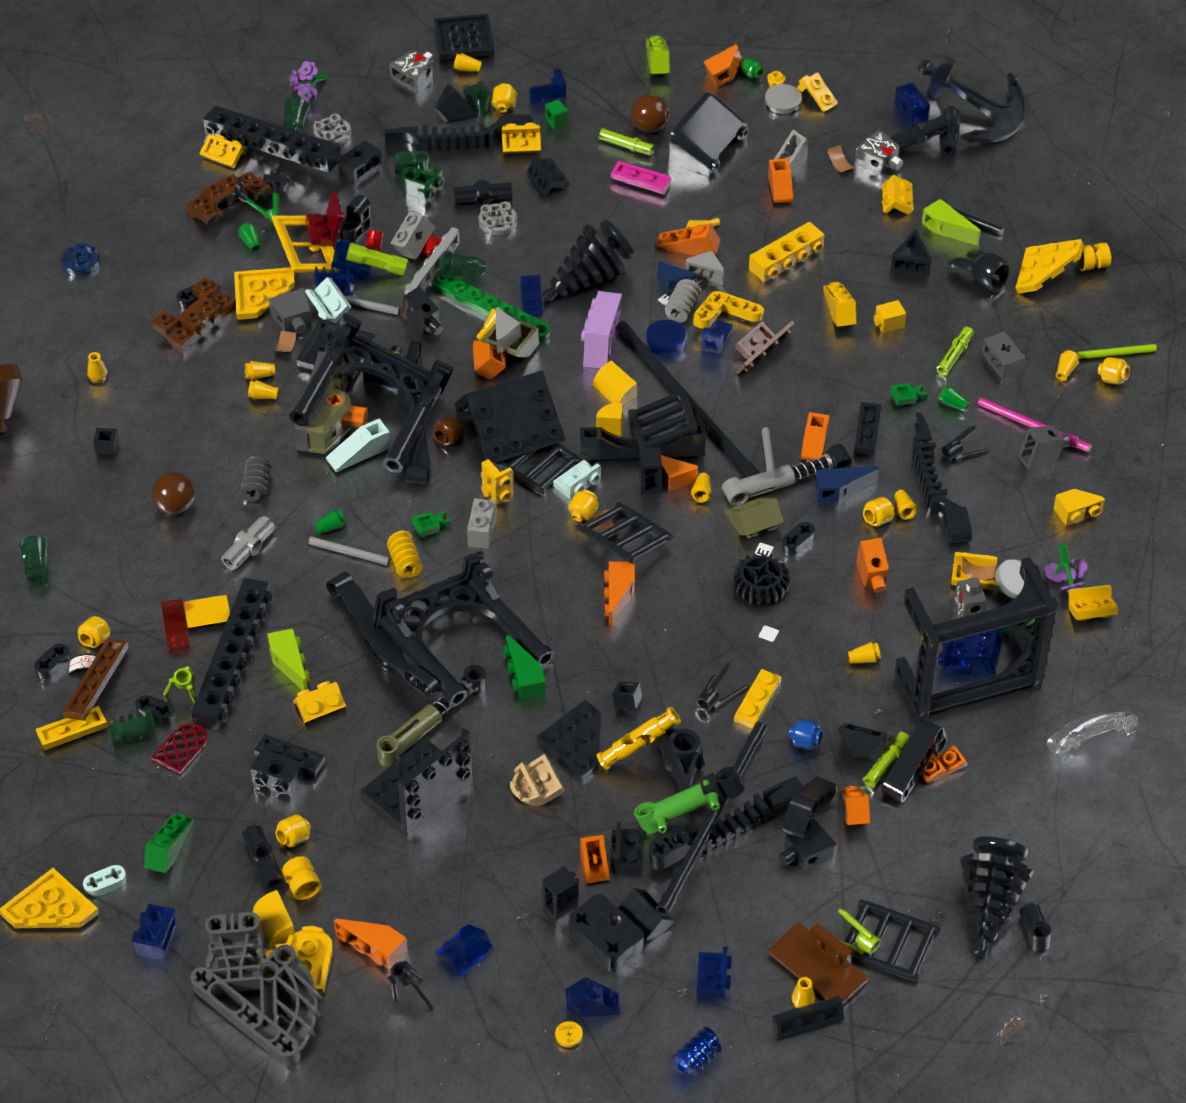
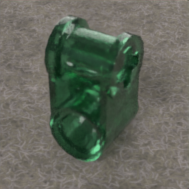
M482 80L474 85L463 86L465 98L477 114L483 115L491 111L490 92Z
M426 151L397 152L394 160V173L402 176V171L405 168L416 167L421 169V166L422 170L431 172V166L428 164L429 154Z

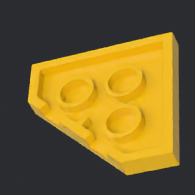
M1082 239L1027 247L1016 284L1018 294L1039 290L1043 287L1042 283L1045 280L1055 278L1065 270L1064 266L1071 261L1074 263L1081 258L1084 246Z
M292 268L234 272L237 320L258 318L269 309V298L288 293L295 287Z
M54 868L0 908V915L14 928H80L99 914L98 908Z

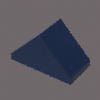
M660 261L658 262L657 279L666 296H670L680 280L690 279L695 281V273Z

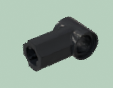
M1034 902L1026 904L1023 908H1020L1019 914L1029 937V946L1036 952H1044L1050 946L1051 927L1046 923L1039 905L1034 904Z

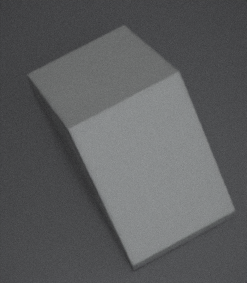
M793 129L774 159L788 158L790 169H793L807 160L808 139Z
M712 251L686 259L685 270L695 273V278L720 285L723 284L724 268Z
M495 309L497 353H502L521 337L520 323L500 309Z

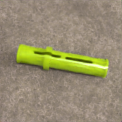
M602 128L599 135H602L599 136V140L630 149L633 153L640 152L648 156H652L654 153L652 148L654 149L655 145L640 141V138H631L606 130L605 128Z
M964 327L960 335L952 341L951 348L937 366V372L940 375L947 376L961 353L966 351L969 341L974 336L973 329Z
M900 732L895 740L885 747L883 755L863 778L868 787L874 788L895 760L898 759L908 742L907 739L910 737L908 734Z

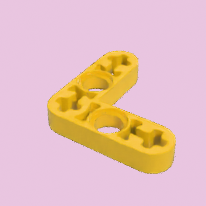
M715 291L697 309L694 314L693 324L698 328H709L722 311L752 322H759L763 319L764 308L745 299L721 291Z

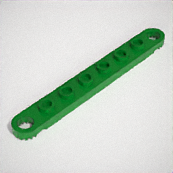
M441 270L429 284L431 289L487 317L492 308H500L509 316L538 327V330H545L544 333H538L539 341L547 340L550 337V326L547 323Z

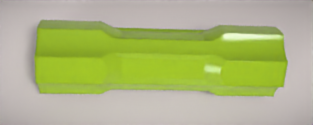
M354 243L349 245L346 260L384 269L401 276L404 275L408 261L406 258L367 249Z

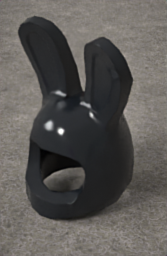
M977 249L968 251L967 257H954L948 261L949 267L963 268L972 272L974 278L994 293H999L1003 290L1010 273L1009 264L1003 258L994 253H984ZM993 275H998V283L992 286L991 280Z

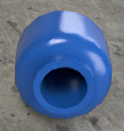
M799 719L795 725L790 726L789 738H792V743L795 747L813 750L816 746H820L822 742L823 729L815 721Z

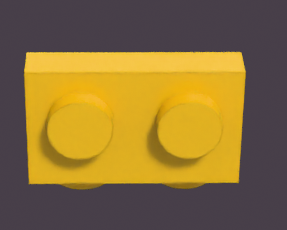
M526 123L522 126H517L516 124L503 126V154L541 153L540 125Z
M893 174L882 185L883 212L887 214L892 208H895L909 215L913 211L912 183Z
M489 459L482 462L481 490L485 497L495 500L496 506L513 498V470L507 468L500 472Z
M955 552L951 585H957L958 581L971 578L961 570L962 557L973 565L983 567L993 565L997 567L998 558L989 555ZM995 577L993 579L980 580L982 589L994 590Z
M1110 585L1069 590V610L1076 620L1086 621L1090 618H1109L1112 615H1118V606L1112 599V587Z
M329 681L317 685L318 689L310 692L309 689H305L297 693L298 697L293 702L294 705L297 704L304 723L346 707L337 682L330 684Z

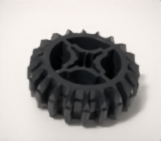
M763 552L761 556H758L756 553L753 554V557L746 555L745 560L740 559L738 565L734 568L732 575L733 587L736 589L737 595H742L743 600L749 599L750 604L754 601L758 602L759 605L762 602L768 605L770 601L776 603L778 598H783L784 593L788 591L790 572L786 568L785 562H781L779 557L773 559L772 554L765 556Z

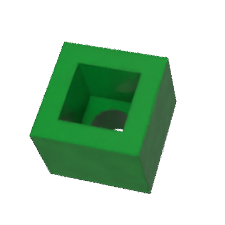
M560 100L545 104L546 119L553 129L568 125L567 117L569 116V111Z

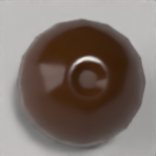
M652 94L641 96L634 102L631 108L633 124L640 131L646 133L660 131L666 126L670 117V111L665 100Z
M176 472L166 473L154 483L152 499L157 509L164 514L172 516L181 515L193 505L195 488L190 479L183 474Z

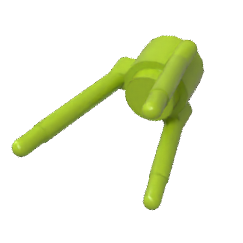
M189 666L178 669L174 673V677L169 679V684L163 693L164 696L170 692L173 685H176L179 689H187L195 704L196 696L191 685L192 677L195 674L190 670Z
M839 909L838 912L861 932L856 939L858 946L841 942L862 956L865 952L871 955L878 947L880 939L865 929L847 911Z

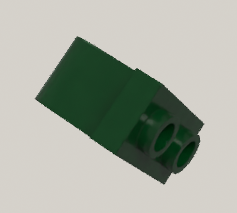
M407 167L402 171V187L404 192L417 196L418 205L426 207L429 201L433 200L437 190L441 189L444 184L442 169L438 167L434 168V174L416 167Z

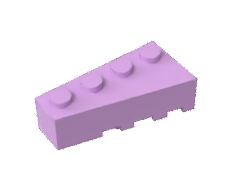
M598 291L597 297L592 299L588 319L585 321V330H582L581 341L584 342L583 367L601 369L602 366L608 363L612 342H614L616 326L620 317L622 294Z

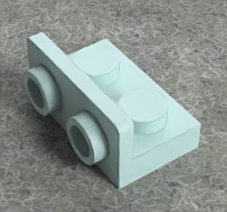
M327 277L314 291L310 289L305 291L309 297L308 301L319 311L318 315L323 320L336 323L343 313H346L351 308V305L331 278Z
M583 460L555 479L553 486L571 500L576 492L586 490L591 485L598 483L601 479V466L598 463L591 466Z

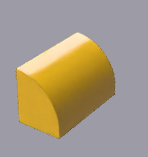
M609 361L602 366L595 375L592 386L611 403H623L625 405L637 398V383L613 361Z
M612 403L602 407L596 416V427H601L610 433L622 437L623 403Z
M227 595L184 601L188 628L226 622L230 615Z
M278 891L270 892L256 902L253 912L259 917L268 948L287 942L289 936L295 934L294 926Z

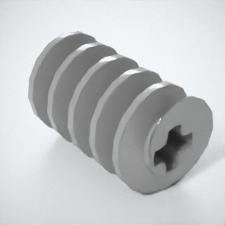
M683 279L677 283L665 306V313L671 320L678 323L687 320L701 292L698 283L690 279Z

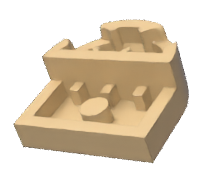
M545 754L526 766L520 763L514 770L513 781H510L513 794L522 802L532 806L544 805L565 792L551 762Z

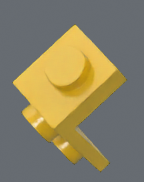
M818 72L810 77L806 75L799 80L800 85L796 88L800 93L808 90L822 112H826L838 104Z

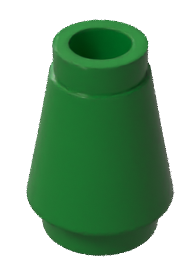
M245 223L240 226L238 235L251 252L259 251L262 246L256 226L251 223Z
M945 386L938 397L941 404L963 412L970 402L952 386Z
M333 509L317 521L314 526L318 534L321 535L343 528V525L347 522L340 509Z

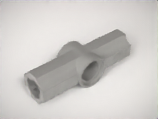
M266 516L259 517L247 531L242 530L237 534L232 547L221 557L222 563L225 564L226 568L233 571L250 555L255 556L258 554L262 547V542L275 530L271 520Z

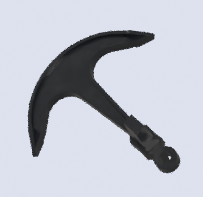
M948 55L943 58L939 67H934V64L926 59L920 62L918 71L922 75H929L931 79L926 92L928 95L937 99L943 88H950L992 120V128L973 130L960 136L962 140L969 143L998 142L1012 136L1021 126L1026 115V99L1017 82V77L1012 73H1008V89L1011 103L1002 105L954 80L952 71L957 61Z

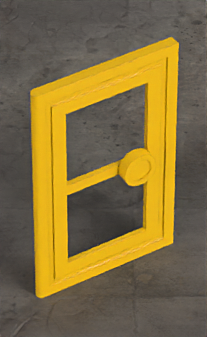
M306 216L271 217L293 272H341L342 268L332 246L311 245V242H291L285 226L306 225ZM309 246L308 248L313 252H318L321 247L327 263L300 264L294 247Z

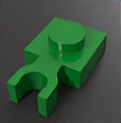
M910 383L892 385L890 388V393L897 406L915 404L917 399L925 400L929 395L928 392H922L925 387L924 384L911 387Z
M446 511L440 512L436 516L432 512L413 516L411 523L420 537L438 533L440 527L451 526L452 520L451 518L444 520L447 515Z

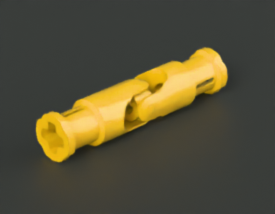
M673 707L667 708V711L662 715L654 716L629 734L615 741L612 747L603 753L599 752L597 758L605 770H609L611 765L619 760L627 759L641 748L664 735L667 729L675 724L679 725L681 719Z

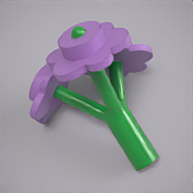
M308 61L303 62L302 67L298 69L299 78L295 70H292V75L289 77L291 87L293 86L295 91L299 90L298 95L306 102L316 100L318 91L313 87L315 83L328 79L326 73L317 74L316 64L314 62L309 63ZM311 81L310 84H299L298 86V82Z
M1060 544L1058 546L1061 559L1059 565L1051 563L1045 567V570L1047 571L1046 576L1058 583L1068 579L1069 586L1061 588V590L1066 589L1068 593L1070 589H1078L1079 585L1085 584L1084 582L1074 584L1073 581L1077 578H1083L1084 573L1089 569V565L1085 563L1083 558L1070 561L1067 545Z

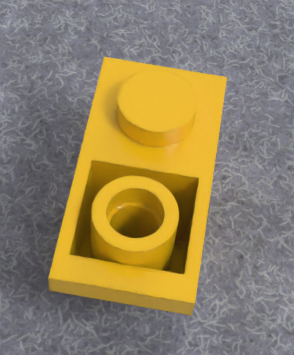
M1072 489L1056 495L1053 509L1065 526L1102 514L1105 499L1102 496Z

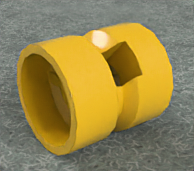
M1105 242L1094 244L1093 247L1091 245L1083 246L1081 258L1077 261L1079 269L1081 271L1094 270L1095 267L1097 269L1110 267L1111 252L1108 244Z
M304 856L291 859L282 868V874L289 884L294 898L300 901L314 897L322 888L317 874L313 872L314 868L310 860Z

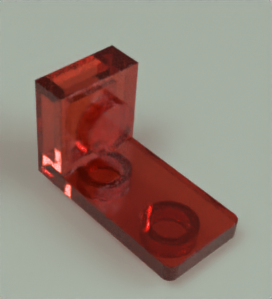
M176 599L161 602L168 651L190 648L183 600Z

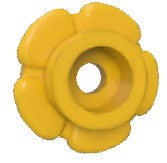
M774 71L767 76V79L772 87L783 84L786 77L781 72Z

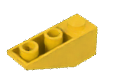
M831 282L829 285L823 286L831 317L836 326L857 324L856 301L844 285L839 282Z

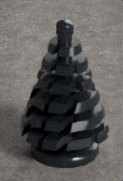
M607 219L600 223V229L604 237L591 225H585L583 228L584 236L579 235L576 239L577 246L573 245L569 251L572 258L566 256L563 261L567 271L563 267H559L557 275L560 280L553 276L550 281L552 287L543 292L545 300L550 302L558 294L562 297L568 295L566 288L573 293L579 291L577 283L583 288L590 287L591 284L588 278L594 284L603 282V278L609 280L614 278V274L618 276L625 274V267L618 254L624 259H632L635 254L627 239L615 225Z
M990 836L974 839L973 850L979 855L978 860H975L973 853L960 858L961 867L964 869L962 874L963 881L966 883L964 887L965 895L971 899L966 901L967 909L975 912L969 914L968 918L969 923L977 927L971 928L970 931L971 937L977 940L973 952L978 956L987 955L988 942H994L998 936L994 931L1002 929L1005 924L1004 917H1009L1012 912V908L1007 905H1016L1019 894H1022L1026 887L1025 882H1028L1034 874L1033 869H1028L1027 865L1021 863L1026 860L1028 849L1025 846L1009 839Z

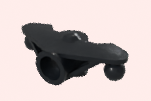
M674 725L667 729L664 735L654 741L662 752L665 769L671 778H675L681 792L692 786L697 768H705V755L700 747V738L696 732L690 729H674Z

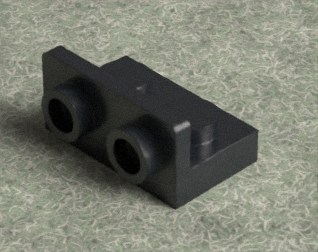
M617 822V828L612 830L611 843H615V849H611L610 862L614 863V872L642 873L644 830L621 829L622 822Z

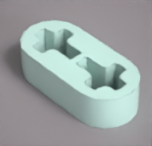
M113 865L88 875L83 881L86 895L95 898L121 888L127 880L125 869L119 865ZM117 875L119 878L115 879L112 876ZM95 883V885L98 887L93 888L91 884Z

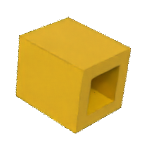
M899 300L876 306L874 323L876 326H879L882 333L905 328L906 312Z

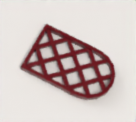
M195 723L181 725L152 755L151 759L181 774L207 744L208 735L205 728ZM186 728H193L194 730L185 733ZM204 733L205 738L198 739L197 734ZM194 735L195 740L187 741L186 736ZM184 737V742L176 743L175 738ZM196 743L197 748L188 750V744ZM185 745L186 750L177 752V746ZM174 747L175 752L166 753V748ZM187 753V759L179 760L178 755ZM176 756V761L168 762L167 757Z

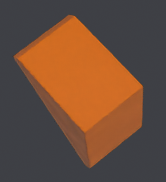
M661 455L662 480L669 491L695 483L698 477V466Z
M603 834L580 838V858L587 884L610 880Z

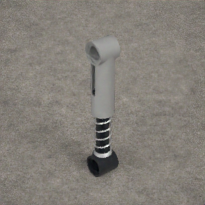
M835 444L820 459L807 460L805 464L799 463L798 466L791 465L790 467L787 464L775 468V476L772 478L767 476V471L743 479L737 477L730 478L723 483L722 491L729 503L735 507L747 502L749 498L792 485L795 479H802L806 475L809 477V474H816V470L851 468L853 460L842 444Z

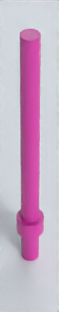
M982 397L978 401V405L1028 427L1047 426ZM1071 433L1066 434L1070 440L1069 447L1073 448L1075 446L1086 452L1090 451L1091 444L1079 440L1078 436Z

